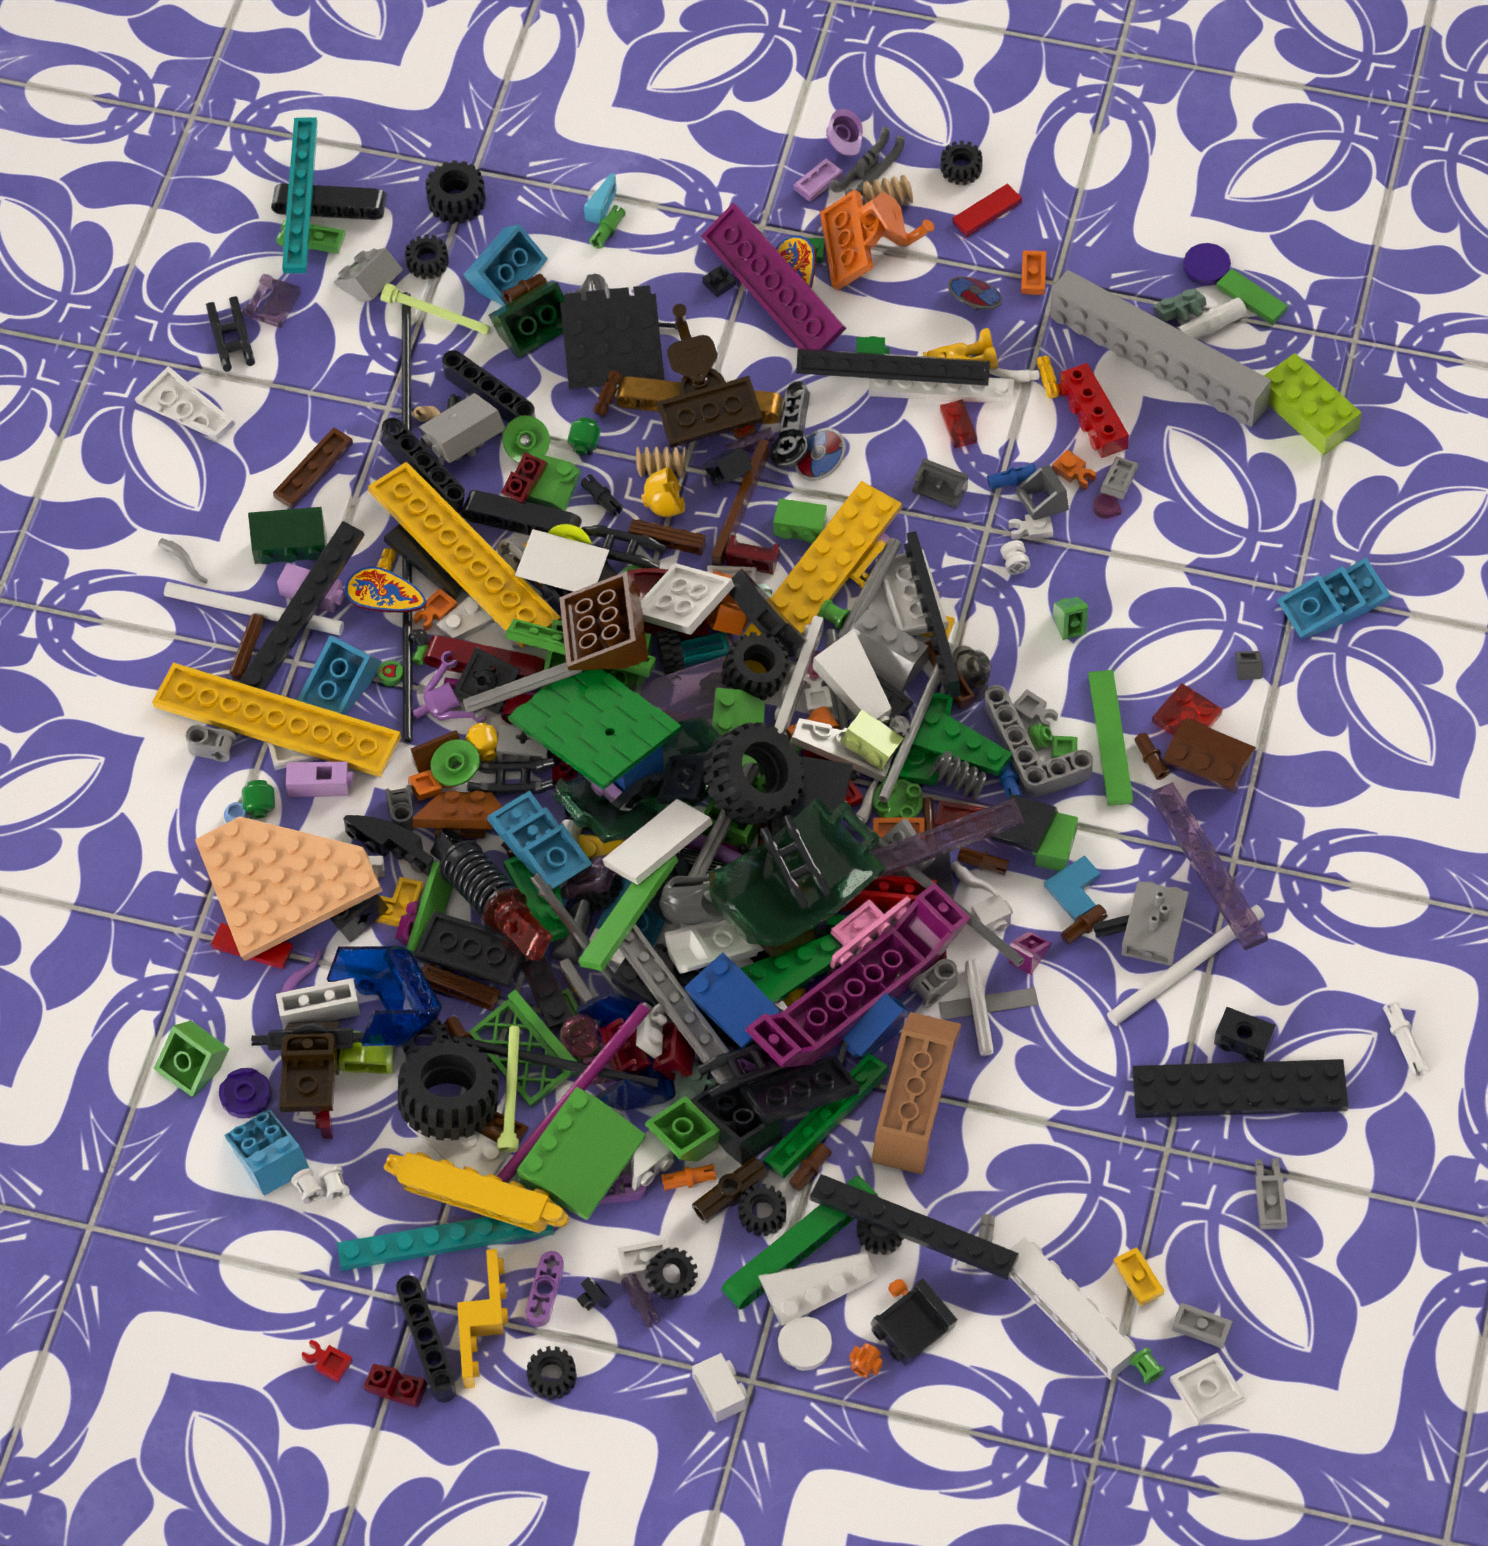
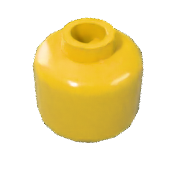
M478 723L470 727L465 741L475 746L480 760L491 761L497 757L498 734L494 726Z

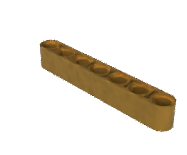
M623 377L618 386L616 404L626 409L659 412L656 402L679 396L680 382ZM754 390L763 417V422L760 423L775 424L779 422L783 403L782 396L775 392Z

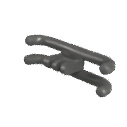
M886 126L883 127L878 141L857 161L851 170L840 181L834 179L830 182L831 190L835 193L842 192L858 176L863 181L855 190L860 192L862 196L864 182L868 181L872 186L873 180L878 179L893 164L904 148L905 138L901 135L897 136L892 151L881 163H878V154L885 147L890 137V129ZM847 189L845 195L853 191V189Z

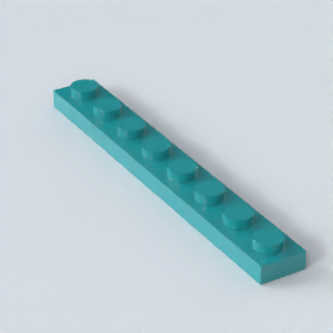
M317 117L294 118L282 262L283 274L307 273L318 132Z
M482 1217L337 1242L341 1271L554 1235L552 1225L548 1224L545 1230L537 1233L490 1217Z

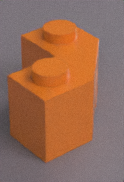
M713 571V574L727 578L733 577V575ZM728 593L707 616L706 623L714 630L741 636L742 630L748 624V617Z

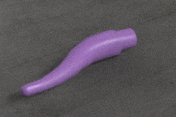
M318 950L315 958L308 965L294 972L286 980L280 993L296 989L298 983L316 967L322 955V950Z

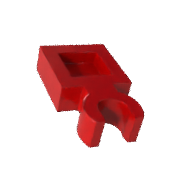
M310 1340L309 1346L316 1351L311 1355L302 1352V1359L310 1364L317 1363L315 1365L317 1372L339 1383L353 1362L352 1356L331 1345H328L324 1351L317 1341Z

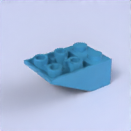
M270 1109L258 1114L255 1118L235 1127L224 1135L263 1196L290 1182L292 1177L299 1171L309 1168L301 1147Z

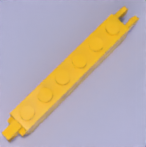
M406 1152L405 1156L389 1154L384 1165L386 1172L396 1176L399 1183L408 1192L539 1233L546 1229L547 1224L562 1228L569 1223V1216L566 1212L564 1213L563 1208L554 1204L549 1198V1194L541 1189L535 1188L534 1191H531L515 1181H511L508 1184L502 1182L501 1178L493 1174L483 1176L478 1174V1171L467 1166L460 1169L448 1160L440 1159L438 1162L422 1152H417L416 1154Z

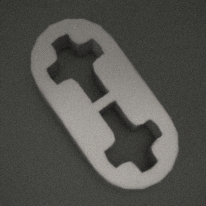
M504 538L499 542L497 552L517 571L525 547L516 539Z

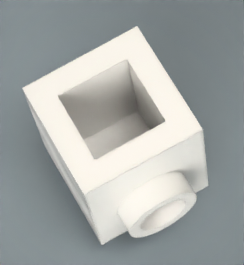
M999 894V897L993 895L973 904L971 914L993 933H1001L1011 925L1013 910L1008 900L1004 901Z

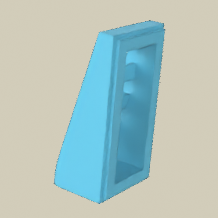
M610 174L585 204L584 216L586 221L599 224L601 219L606 218L617 191L615 174Z

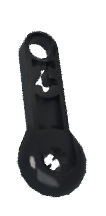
M802 381L792 382L786 388L779 437L770 451V458L773 463L783 468L796 466L803 461L808 452V441L804 435L810 392ZM803 390L798 396H793L796 391Z

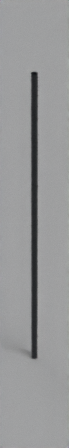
M403 292V294L411 296L409 292ZM401 303L402 422L412 432L411 306ZM402 557V578L412 583V565ZM412 612L402 613L403 742L406 743L413 741L412 640L410 639Z

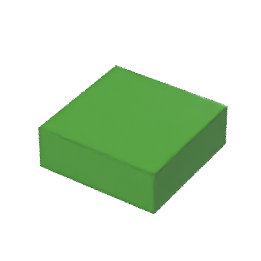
M1053 735L1051 759L1077 751L1078 737Z

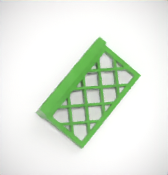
M516 989L507 995L509 999L468 1031L474 1040L508 1046L509 1041H497L499 1028L509 1029L511 1026H518L520 1030H528L530 1032L529 1042H519V1047H528L527 1051L532 1052V1048H543L545 1055L576 1061ZM510 1009L514 1013L513 1024L500 1023L501 1015ZM485 1028H494L493 1040H482L478 1033ZM486 1053L504 1076L507 1077V1069L503 1064H507L508 1059L497 1058L494 1054ZM518 1060L519 1065H525L524 1077H517L516 1090L532 1108L571 1076L575 1078L580 1073L561 1069L563 1071L561 1075L556 1079L546 1078L548 1066ZM530 1065L543 1066L542 1078L528 1077ZM527 1083H541L540 1091L530 1098L526 1093Z

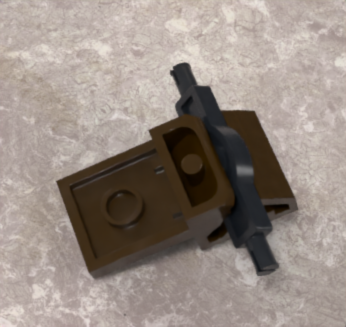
M340 1021L288 1023L285 1030H269L267 1035H252V1046H268L270 1051L281 1050L280 1112L333 1111L335 1076L339 1075L340 1048H352L354 1043H370V1032L354 1033L353 1028H342Z

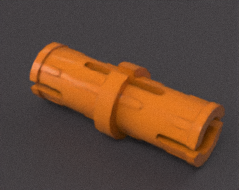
M713 1163L691 1169L688 1166L684 1167L682 1171L661 1174L664 1191L684 1186L692 1188L694 1187L693 1184L717 1180Z

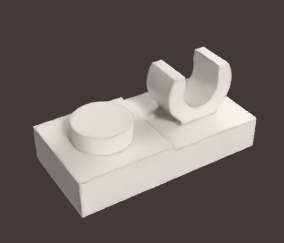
M645 1002L643 1004L651 1012L637 1027L636 1046L651 1057L656 1058L662 1054L663 1025L667 1022V1018L663 1014L666 1012L660 1003L653 1008Z
M667 1239L614 1249L615 1261L620 1276L648 1271L645 1269L650 1264L649 1260L657 1253L669 1248ZM666 1264L664 1268L669 1267L673 1264Z

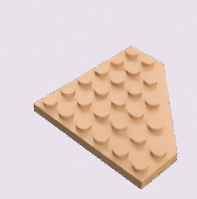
M241 816L195 839L240 956L244 961L383 891L367 852L361 846Z

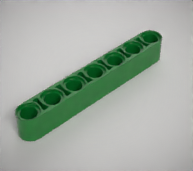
M855 1176L846 1183L878 1196L861 1176ZM819 1205L726 1280L721 1287V1291L739 1310L746 1308L765 1293L758 1277L759 1275L794 1269L855 1218Z

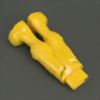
M984 328L980 331L979 339L975 343L969 345L955 343L929 350L927 353L923 352V356L990 360V369L998 368L996 351L992 345L989 328Z

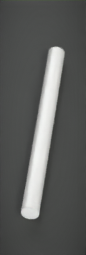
M167 582L164 589V596L250 616L257 614L263 616L264 619L278 621L286 609ZM313 615L306 628L341 636L344 622Z
M1256 904L1108 1012L1107 1016L1110 1022L1117 1026L1264 918L1263 910Z

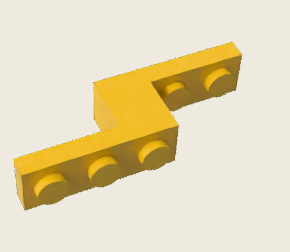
M497 1249L486 1250L490 1299L457 1302L464 1389L475 1388V1378L480 1377L479 1362L473 1361V1352H478L477 1337L504 1334V1324H509L507 1308H502V1299H507L506 1284L500 1282V1275L505 1274L504 1258H498Z

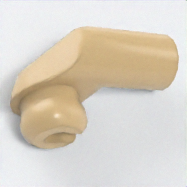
M418 406L413 412L414 417L420 422H428L441 414L434 406Z

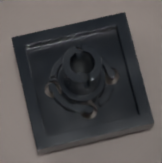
M475 647L453 692L469 698L499 687L500 685L496 686L497 683L505 685L516 681L521 669L479 647ZM491 666H495V667H496L497 670H496L495 673L491 672V671H494V670H495V668H493V667L491 668ZM506 700L485 708L499 714Z

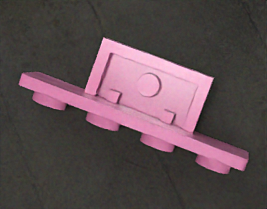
M908 896L905 897L885 914L868 900L832 928L830 934L843 947L832 956L830 966L835 969L840 964L844 965L853 958V954L859 949L862 951L870 945L875 936H881L891 927L890 924L895 920L898 921L909 908L911 899Z

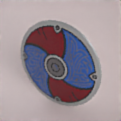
M823 428L812 432L806 437L808 441L807 455L802 462L795 466L798 474L806 480L817 481L828 477L840 466L845 456L846 443L841 433L835 429Z

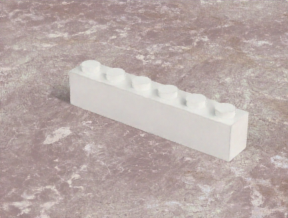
M1024 1236L1013 1245L1010 1250L1019 1253V1258L1010 1275L1014 1282L1110 1380L1129 1366L1131 1358L1136 1354V1347L1133 1341L1128 1336L1123 1337L1117 1331L1115 1323L1098 1311L1095 1302L1090 1298L1086 1299L1080 1293L1078 1285L1072 1279L1067 1280L1062 1275L1057 1263L1053 1260L1049 1261L1043 1255L1042 1249L1036 1242H1030Z

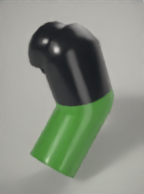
M414 629L410 633V639L413 643H416L418 648L412 661L422 666L430 641L427 632L423 629Z

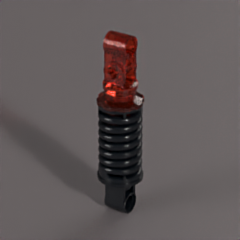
M442 828L430 849V853L440 861V875L457 890L479 914L484 923L490 926L491 930L501 931L520 948V951L532 960L540 961L553 936L531 915L530 909L526 906V895L521 893L489 859L478 843L471 840L463 841L456 832Z

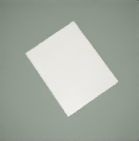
M532 529L515 576L574 592L598 582L609 550Z

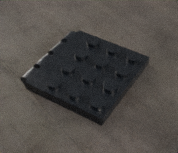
M650 285L633 286L634 296H629V287L609 289L610 298L605 297V289L586 291L585 301H582L581 292L564 293L565 303H560L569 390L604 386V383L608 382L607 377L611 370L621 373L623 377L664 380L656 293L651 294Z

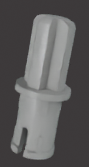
M895 715L888 722L890 729L900 736L908 734L907 730L910 728V724L904 716Z

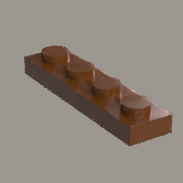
M333 427L273 491V497L293 509L353 445L352 438Z

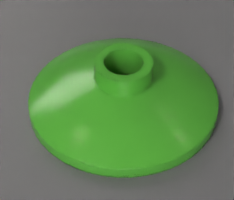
M520 416L510 421L506 426L502 438L503 447L512 460L520 463L524 452L533 456L545 455L549 449L550 435L544 423L532 416ZM522 436L528 439L526 445H523L520 441Z
M460 739L451 740L441 745L431 759L433 776L439 783L446 786H459L468 782L474 777L480 765V756L475 746L468 741ZM461 764L459 768L454 769L456 765Z

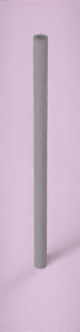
M948 642L952 653L954 645ZM937 663L912 718L910 728L907 730L908 734L902 741L878 797L882 802H888L941 679V674H943V669L938 670Z

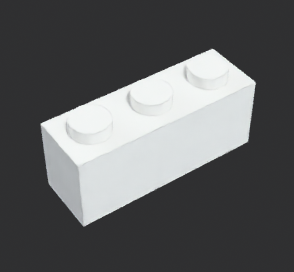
M353 978L276 994L283 1030H285L288 1023L329 1022L361 1015Z

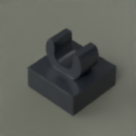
M723 265L718 266L702 277L703 284L717 297L736 285V279L729 274V271Z
M587 1277L581 1283L586 1292L581 1294L577 1301L588 1311L596 1304L605 1309L613 1302L597 1281Z

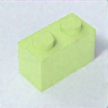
M861 710L846 730L840 743L882 771L896 753L904 738Z

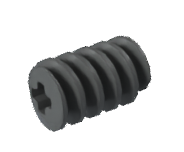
M945 751L936 759L928 776L931 777L937 772L938 782L946 777L945 786L948 787L954 782V791L957 792L960 788H964L963 797H966L971 792V801L973 802L984 787L986 773L981 771L977 774V767L972 766L969 768L967 761L960 763L961 759L959 756L956 755L952 758V752Z

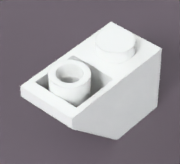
M651 1130L645 1133L646 1138L631 1158V1188L634 1191H637L639 1186H648L659 1172L667 1171L674 1162V1153Z

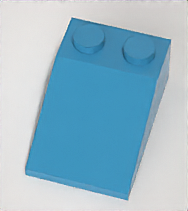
M330 635L297 700L346 715L371 684L382 661Z

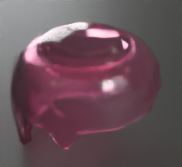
M574 1015L566 1019L560 1030L561 1043L574 1057L590 1055L600 1044L597 1034L599 1027L588 1015Z

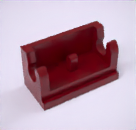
M731 535L728 547L726 548V565L757 567V572L774 575L780 556L779 544H774L773 549L740 543L736 540L737 536Z
M622 1018L616 1019L600 1029L604 1046L623 1025ZM637 1028L609 1061L613 1070L638 1075L651 1065L649 1055L636 1046Z
M674 1022L664 1025L662 1029V1054L654 1058L653 1069L659 1070L670 1080L676 1079L675 1073L671 1072L673 1070L679 1071L685 1077L692 1075L695 1051Z

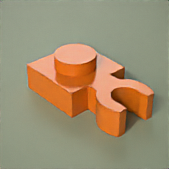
M1068 449L1052 464V469L1055 473L1069 483L1076 479L1079 486L1083 489H1087L1089 483L1085 478L1096 481V472L1091 469H1085L1086 462Z
M439 588L426 600L427 604L423 608L424 610L414 615V623L418 624L421 620H427L423 624L424 631L430 630L435 619L440 621L458 606L457 601Z
M431 770L408 777V784L411 786L418 801L437 796L442 791V787L446 789L454 787L439 783Z

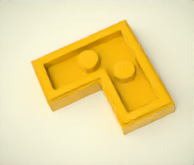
M399 877L393 897L380 896L389 909L374 922L398 927L401 916L407 915V904L413 901H417L419 904L425 887L424 882Z

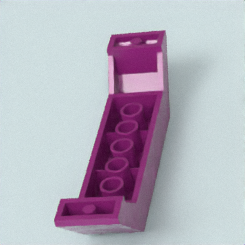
M933 883L916 896L915 901L892 928L783 1012L773 1015L764 1013L746 1027L745 1031L781 1067L812 1065L843 1041L842 1038L884 993L898 998L907 991L912 980L937 962L971 918L937 884Z

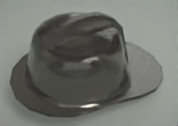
M961 645L955 648L952 653L954 664L974 693V702L978 703L984 699L985 692L988 690L991 662L989 657L981 650H973L969 646Z

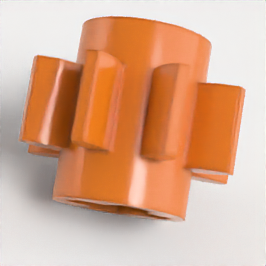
M865 1343L862 1348L855 1346L849 1355V1362L852 1363L850 1366L851 1370L864 1378H868L870 1373L877 1376L883 1366L880 1350L868 1343Z

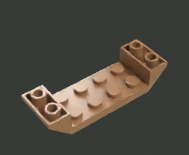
M910 1012L902 1029L880 1113L871 1163L923 1175L929 1154V1141L952 1052L956 1049L962 1024Z

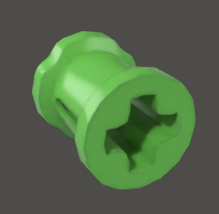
M828 599L822 604L818 617L826 619L833 623L836 629L841 630L850 610H843L834 605L832 600Z
M1150 1348L1139 1351L1130 1360V1364L1136 1366L1143 1375L1145 1384L1153 1383L1165 1373V1368L1159 1366L1152 1357Z

